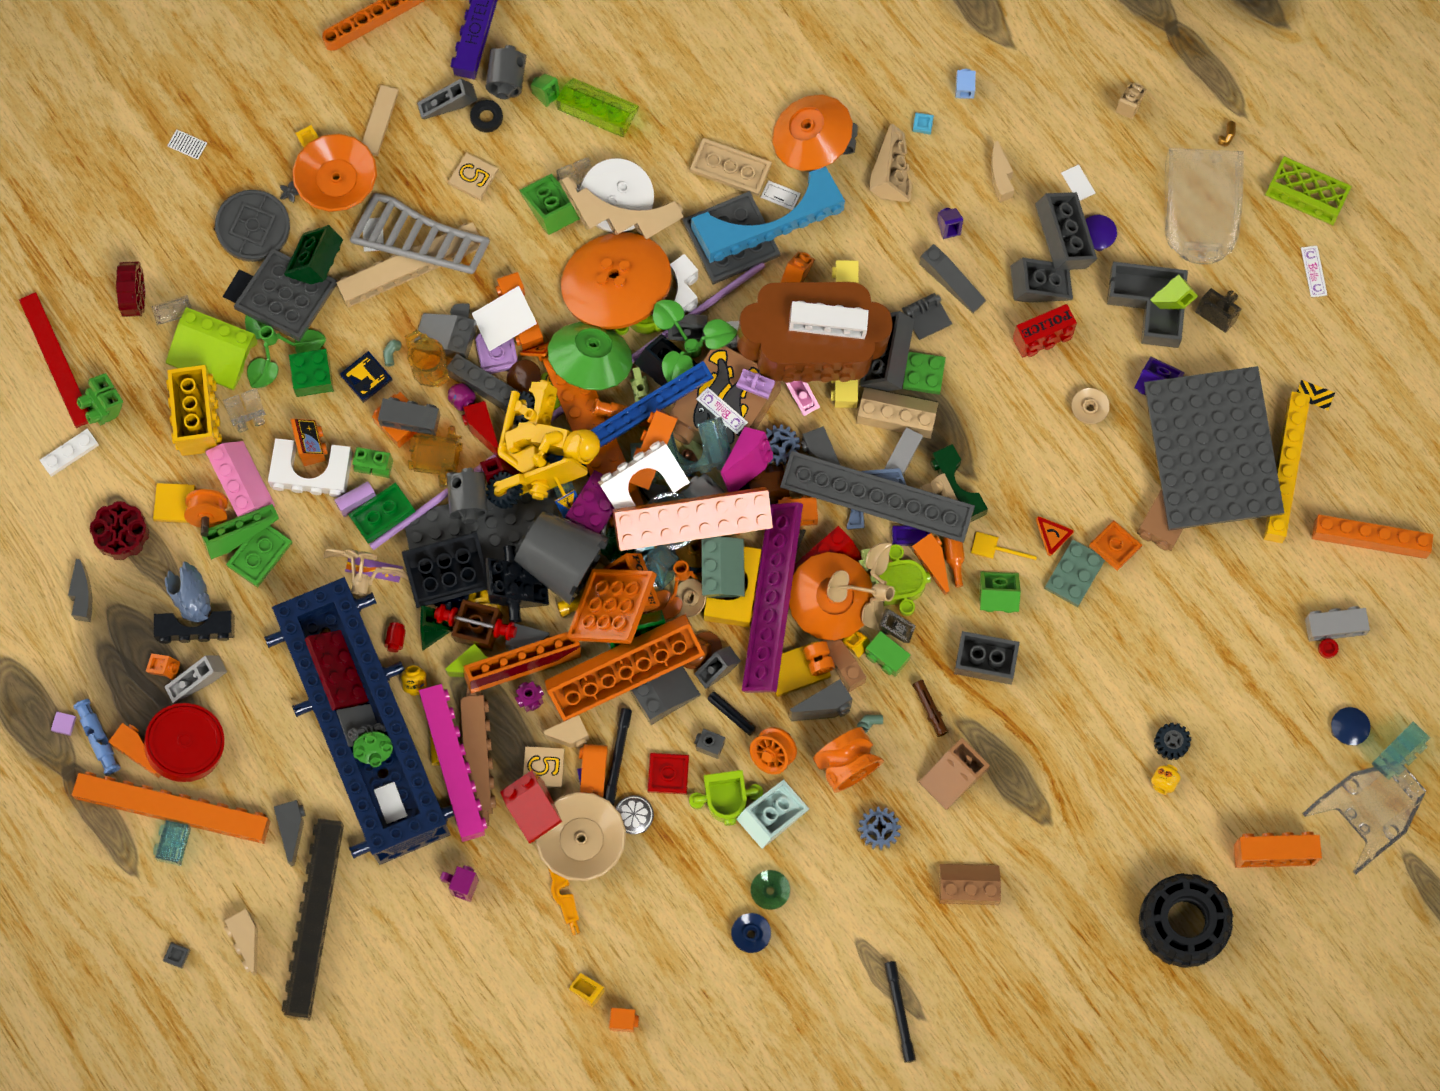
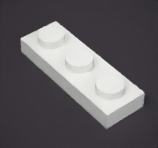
M87 428L40 459V462L52 477L99 446V444Z

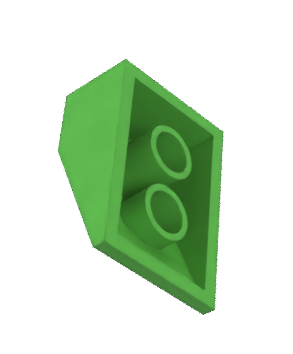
M552 174L520 189L524 200L548 235L580 219L562 186Z

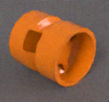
M826 641L813 643L803 649L806 660L810 661L808 667L812 676L823 675L835 669L832 657L828 656L830 650Z

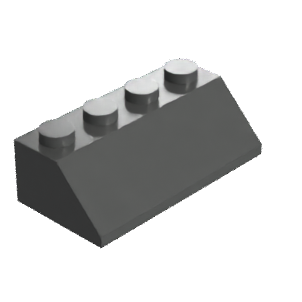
M901 311L890 313L892 317V331L886 351L881 357L872 360L869 372L860 379L859 385L861 387L883 391L902 389L915 321L913 318Z

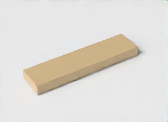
M383 85L380 86L362 141L369 148L372 155L377 157L399 94L398 89Z

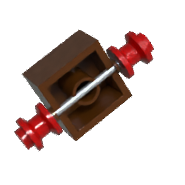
M462 600L459 613L458 608L453 607L452 610H448L444 604H441L435 610L434 618L437 619V623L441 624L444 620L448 621L449 626H454L451 636L457 643L469 646L475 644L478 648L492 651L495 640L500 635L505 636V639L510 641L511 638H515L517 633V627H515L514 622H510L508 625L503 624V614L499 608Z

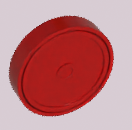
M178 703L162 709L152 718L146 730L144 750L149 764L161 776L176 782H192L204 778L217 767L223 754L225 737L220 722L210 711L199 705Z

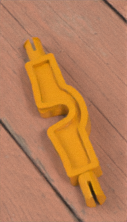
M549 869L552 878L551 892L553 899L561 907L565 923L570 925L572 935H576L575 929L577 934H580L581 932L577 924L579 917L573 894L561 895L559 893L561 889L569 886V880L553 873Z

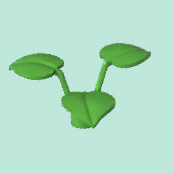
M673 300L658 301L653 311L655 325L660 329L668 330L675 324L685 340L684 348L686 352L682 351L679 354L676 351H671L666 354L662 361V371L667 382H670L694 366L691 358L700 356L704 340L707 348L712 350L720 349L736 337L737 330L721 319H714L705 325L703 329L705 336L701 338L700 342L693 338L688 339L678 323L685 316L682 306Z
M246 315V331L254 333L257 340H263L267 360L258 358L248 366L247 376L250 386L252 388H262L271 384L276 379L279 371L278 365L270 362L269 345H274L278 339L296 346V353L321 350L326 342V337L318 331L308 329L300 342L297 340L292 342L279 333L276 334L271 326L265 325Z

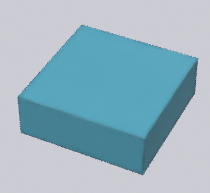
M916 113L913 132L931 135L934 115Z

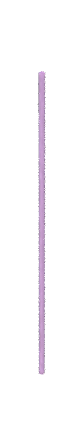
M764 263L749 269L688 314L700 315L765 268ZM668 330L661 333L668 338ZM657 337L632 354V363L638 359L642 351ZM561 406L553 411L551 422L564 413ZM493 454L488 459L494 458L496 456ZM480 464L474 468V472H482ZM447 488L418 508L411 516L369 544L370 547L375 550L415 519L447 498Z

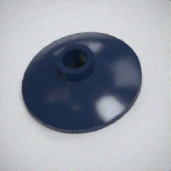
M744 914L732 926V940L736 947L743 952H759L770 941V925L759 914ZM749 931L755 933L753 938L748 937L747 933Z

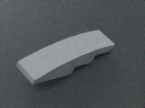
M906 427L884 469L900 468L904 477L905 471L923 439V435Z

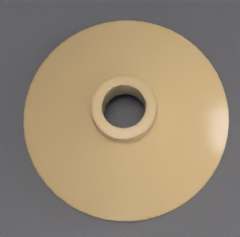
M1086 388L1080 390L1074 396L1071 407L1074 416L1082 423L1097 424L1106 418L1110 405L1108 398L1103 392L1094 388ZM1091 406L1093 410L1088 411L1086 407Z
M687 579L678 585L675 597L680 598L683 603L679 613L681 615L686 614L687 617L698 615L706 603V597L702 595V583L696 579Z

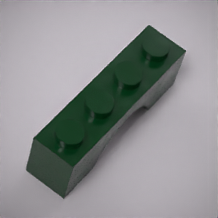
M951 444L932 453L930 463L933 470L938 471L939 475L945 473L958 501L975 506L970 522L985 516L988 508L980 493H970L963 490L955 480V472L961 465V458L954 445Z

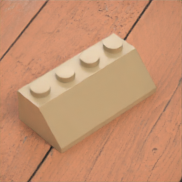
M864 388L857 424L901 433L907 427L923 435V437L931 439L938 402Z

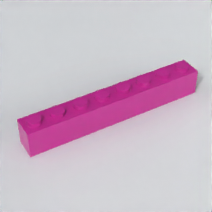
M442 684L419 690L461 840L465 842L485 836L484 829H487L484 817L480 818L479 811L482 810L480 800H475L473 794L477 790L474 780H469L468 774L471 773L469 763H464L463 755H466L463 743L459 744L457 737H461L458 725H453L452 719H455L453 707L449 708L447 701L450 700L448 690H443Z

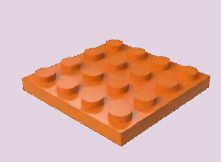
M592 569L567 638L571 641L631 644L657 574L653 571Z

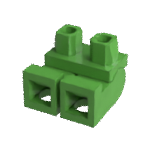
M106 373L89 379L88 384L91 388L86 389V393L78 398L77 404L80 409L90 408L91 411L86 412L85 415L89 424L98 422L101 426L105 422H110L118 417L123 400L117 390L114 389V385Z

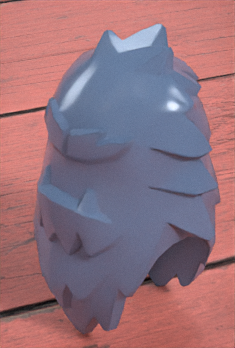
M184 561L179 569L180 577L168 571L165 578L166 590L184 619L192 622H206L211 612L206 584L197 568Z

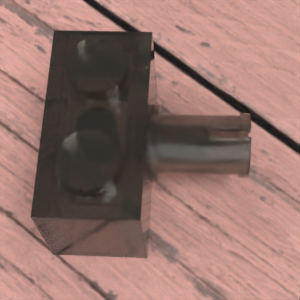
M1211 288L1201 298L1195 312L1226 333L1236 323L1242 309L1234 304L1238 299L1236 292L1232 297L1231 295L1234 292L1232 290L1228 291L1225 296H1222Z

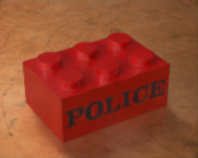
M1065 304L1016 325L1013 341L1022 358L1026 356L1032 357L1042 349L1049 350L1056 343L1061 341L1065 343L1071 340L1077 322L1068 304Z

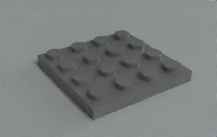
M750 191L682 219L712 284L721 282L760 263H766L781 256L773 239L762 242L754 248L744 249L736 255H729L721 261L710 263L691 229V218L709 212L711 216L719 220L737 225L766 224Z
M272 248L234 304V309L300 342L337 286V280L328 276L325 281L311 285L286 277L284 273L291 257Z

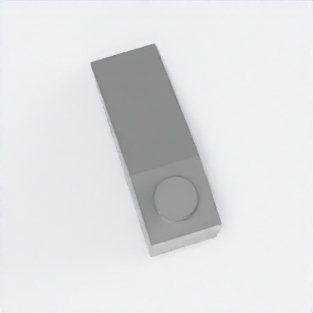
M205 655L167 684L165 689L171 701L176 703L215 682L227 673V670L219 655Z

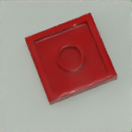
M650 753L648 793L687 795L689 755Z

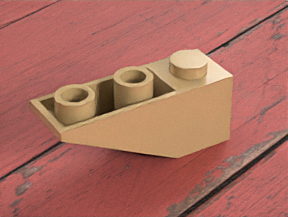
M245 909L226 919L227 926L224 929L229 938L233 936L236 942L233 946L238 955L242 954L245 960L242 964L246 972H251L255 976L257 974L258 929L250 913Z

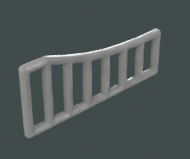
M374 193L350 238V242L371 249L474 274L490 243V239L438 223L421 215L394 197ZM378 201L387 203L369 240L359 238ZM395 206L402 212L385 244L378 243L376 241ZM408 215L416 219L403 247H394L393 244ZM425 224L432 227L419 253L409 251L422 225ZM438 230L447 233L436 257L426 255ZM454 236L463 238L464 240L453 262L444 260L443 258ZM470 242L481 243L470 266L460 264Z

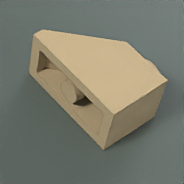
M579 715L543 731L547 740L570 748L575 746L580 748L587 744L589 740V735Z

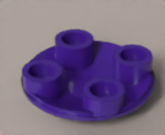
M1092 215L1085 219L1096 251H1102L1115 242L1117 228L1110 218L1104 215Z

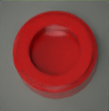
M1330 638L1322 640L1318 646L1319 654L1326 659L1333 658L1339 650L1337 642Z

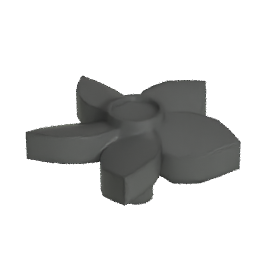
M290 182L288 187L280 185L281 190L284 192L280 200L289 198L294 203L295 196L299 195L294 182Z

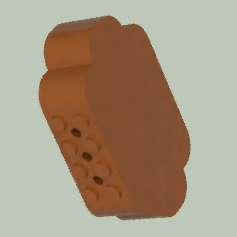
M856 282L769 283L760 289L757 302L746 306L741 312L736 336L737 348L746 359L757 361L758 370L764 377L774 381H783L785 383L802 381L807 383L811 381L829 382L840 380L841 382H848L863 378L869 372L872 360L881 357L885 353L892 331V317L884 305L878 302H871L869 291L863 285ZM792 301H804L812 304L823 303L830 306L841 305L847 308L859 307L869 310L865 339L789 331Z

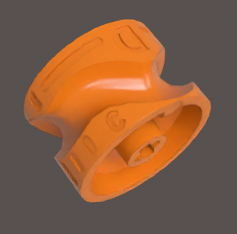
M857 727L837 737L813 757V761L820 770L826 769V779L834 793L841 792L855 785L873 773L884 762L882 758L870 754L871 747L874 744L862 727Z

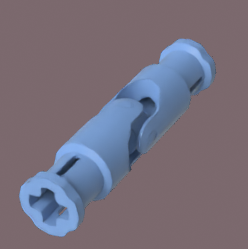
M81 700L73 707L79 713L80 723L97 760L101 761L104 775H111L119 771L121 767L114 759L113 749L108 742L97 715L91 709L90 700Z

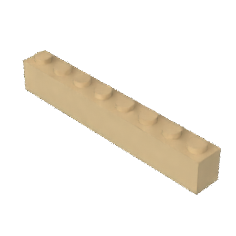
M473 222L462 224L458 228L459 230L479 235ZM443 233L440 237L433 240L426 255L436 257L447 233ZM454 236L443 259L453 262L464 239ZM471 241L464 256L477 251L481 243ZM422 245L412 246L409 251L419 253ZM394 254L390 259L376 262L368 269H360L356 274L342 277L336 283L347 308L441 266Z

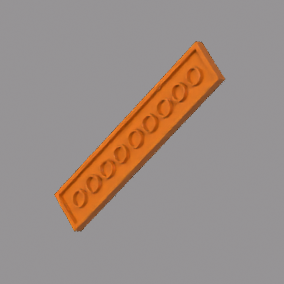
M548 357L542 359L552 385L558 389L556 395L571 431L592 430L608 420L607 416L592 415L594 400L596 398L599 399L596 390H585L567 383L556 374ZM617 439L601 447L597 456L589 464H585L590 477L594 470L603 475L608 472L613 473L618 470L617 467L620 464L626 462ZM629 482L628 491L631 499L636 506L644 505L636 485ZM613 515L609 520L612 528L615 527Z

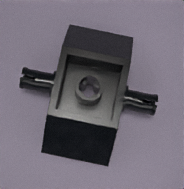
M508 545L503 547L505 561L493 558L485 559L488 597L490 604L508 606L509 622L518 623L522 621L520 608L549 605L548 588L514 561L516 546Z

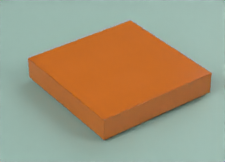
M1114 520L1089 544V547L1117 571L1143 546Z

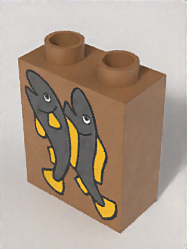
M726 346L716 350L711 349L704 359V363L714 378L679 399L669 413L678 417L671 435L685 445H689L693 440L704 446L703 454L719 464H722L724 459H728L743 429L738 434L734 433L696 398L708 387L748 422L744 427L757 429L781 391V381H775L768 399L737 388L736 384L743 369L754 373L760 372L755 362L746 359Z

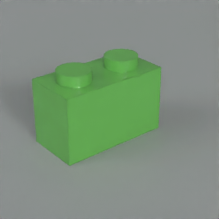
M881 631L865 650L869 661L874 664L877 662L882 666L881 669L887 675L892 674L894 677L907 664L911 656Z

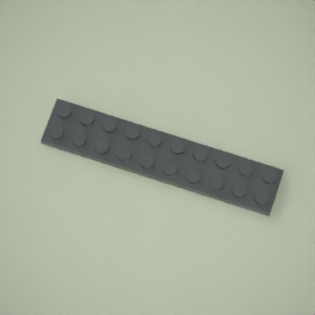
M794 451L790 453L780 486L783 489L962 543L965 541L975 508L974 505Z

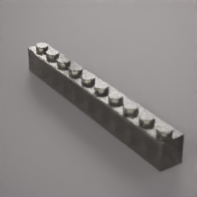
M318 818L317 824H314L313 827L315 840L310 845L309 855H312L311 862H308L306 866L308 880L304 882L302 890L305 897L304 902L301 901L299 906V913H302L301 920L297 921L296 933H298L297 941L294 940L292 952L295 953L294 960L290 961L289 972H291L290 980H287L285 992H288L287 1000H283L282 1012H284L286 1018L311 1020L344 829L342 821Z

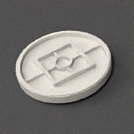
M608 159L596 164L586 174L581 185V189L587 188L601 200L619 208L639 211L650 210L653 207L654 190L651 180L641 167L625 159ZM606 220L596 225L602 230L613 232ZM633 225L630 228L624 230L623 232L635 229V226Z

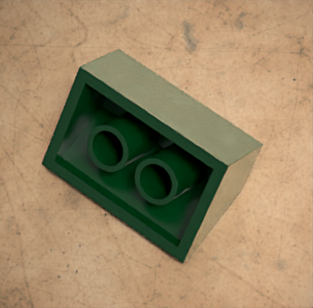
M330 225L303 233L284 275L311 285L325 281L328 277L329 269L334 263L335 256L340 250L343 239Z

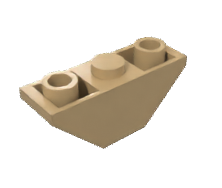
M1130 83L1119 99L1116 113L1133 119L1147 89L1143 88L1139 83Z

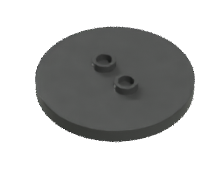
M260 190L241 191L230 196L220 206L215 219L216 236L223 249L233 257L249 262L263 261L272 248L280 251L286 244L290 233L289 215L284 205L275 196Z

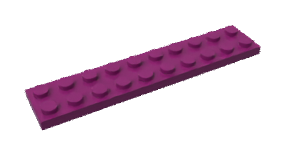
M799 502L770 504L773 528L765 529L742 685V691L745 693L777 692L803 504Z

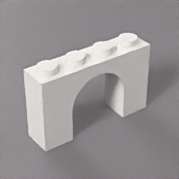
M275 438L268 483L272 489L277 491L290 489L295 493L307 491L313 495L325 493L332 497H340V495L346 493L353 455L351 447L332 445L327 469L320 476L307 479L300 477L294 472L297 448L295 441Z
M664 441L653 443L648 451L637 453L632 461L620 464L617 467L618 470L613 473L608 472L604 474L598 482L614 509L636 506L629 495L628 484L633 474L641 469L651 468L659 471L673 493L690 483Z

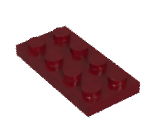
M341 630L312 635L304 639L332 711L365 704L369 701Z

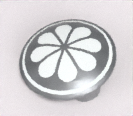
M635 795L628 796L617 804L616 809L621 814L626 833L640 834L647 831L652 824L654 812L651 804L645 798Z

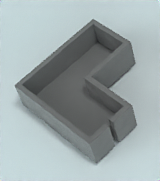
M1113 262L1110 270L1107 305L1144 309L1141 344L1179 348L1182 341L1184 309H1159L1150 299L1178 274L1187 281L1188 270Z

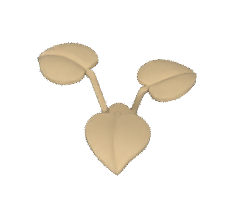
M887 542L873 546L866 558V567L871 569L870 574L880 583L873 585L872 589L848 585V573L838 570L832 575L827 588V596L833 602L845 600L847 589L872 593L874 598H870V603H866L863 607L862 622L866 627L877 631H882L883 601L889 602L895 595L894 588L886 585L887 581H883L878 576L883 574L888 566L889 552L892 544Z
M326 549L324 553V559L328 557H348L351 559L353 577L351 592L354 594L367 595L368 585L372 586V581L379 572L396 575L409 582L407 572L394 567L376 568L370 579H368V575L362 574L364 558L377 560L378 557L372 553L358 552L352 549H346L345 551ZM359 557L360 567L359 573L356 575L355 559Z

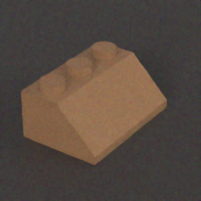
M940 864L939 904H1000L1001 878L999 865Z

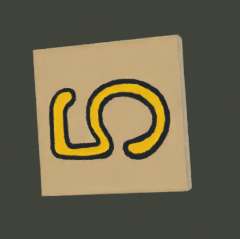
M466 153L448 181V185L481 201L499 170Z
M525 746L523 776L533 770L544 781L547 788H562L565 749Z

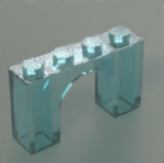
M722 416L704 420L697 424L703 444V453L699 461H690L684 458L676 447L673 433L671 434L667 446L686 477L695 475L694 472L700 471L701 474L712 471L711 468L714 467L720 470L725 465L731 453V448ZM657 471L659 480L664 479L661 473Z

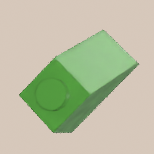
M543 74L540 77H536L531 83L532 94L545 107L549 106L560 96L558 80L553 76Z

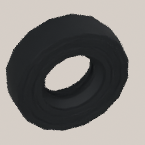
M481 100L471 109V123L480 132H493L502 124V109L492 100ZM485 110L491 111L494 114L493 119L489 122H483L479 117L481 112Z

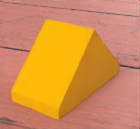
M582 973L577 976L568 988L591 1007H594L605 993L602 985Z

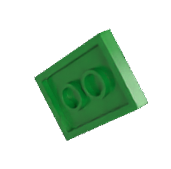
M395 482L348 515L369 544L416 511Z

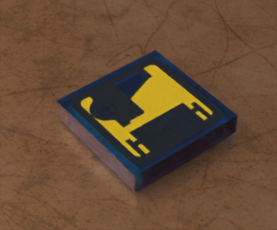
M369 351L339 374L363 403L393 380Z

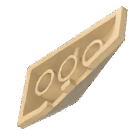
M891 124L888 128L871 174L869 190L884 200L909 202L911 199L912 183L907 176V171L910 169L909 164H906L905 154H907L905 133L894 124Z

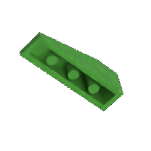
M273 504L209 528L208 536H202L210 558L214 559L231 552L277 521L279 517Z

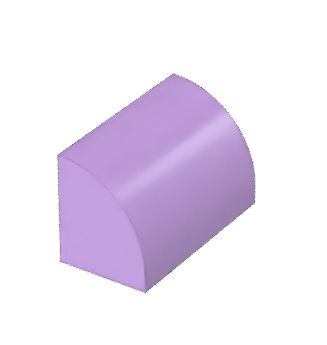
M367 481L334 499L343 517H346L349 513L375 497L376 494Z

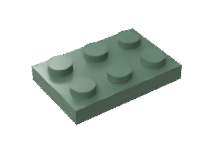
M1072 540L1044 589L1079 607L1105 560L1095 551Z

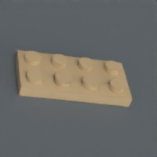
M703 138L690 167V173L744 192L750 191L752 195L759 197L772 162Z

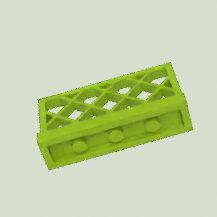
M1284 156L1265 196L1334 225L1352 186ZM1284 164L1292 166L1294 171L1286 172L1283 167ZM1300 173H1308L1310 178L1303 180ZM1296 174L1299 181L1291 183L1288 176ZM1284 178L1287 184H1280L1276 180ZM1317 181H1326L1328 186L1320 187ZM1313 182L1316 189L1308 191L1305 184ZM1301 185L1304 192H1298L1294 187ZM1339 187L1346 191L1343 194L1337 195L1334 188ZM1330 190L1333 196L1325 198L1322 191ZM1318 193L1321 199L1316 200L1311 197V194ZM1335 200L1338 208L1330 206L1328 202Z

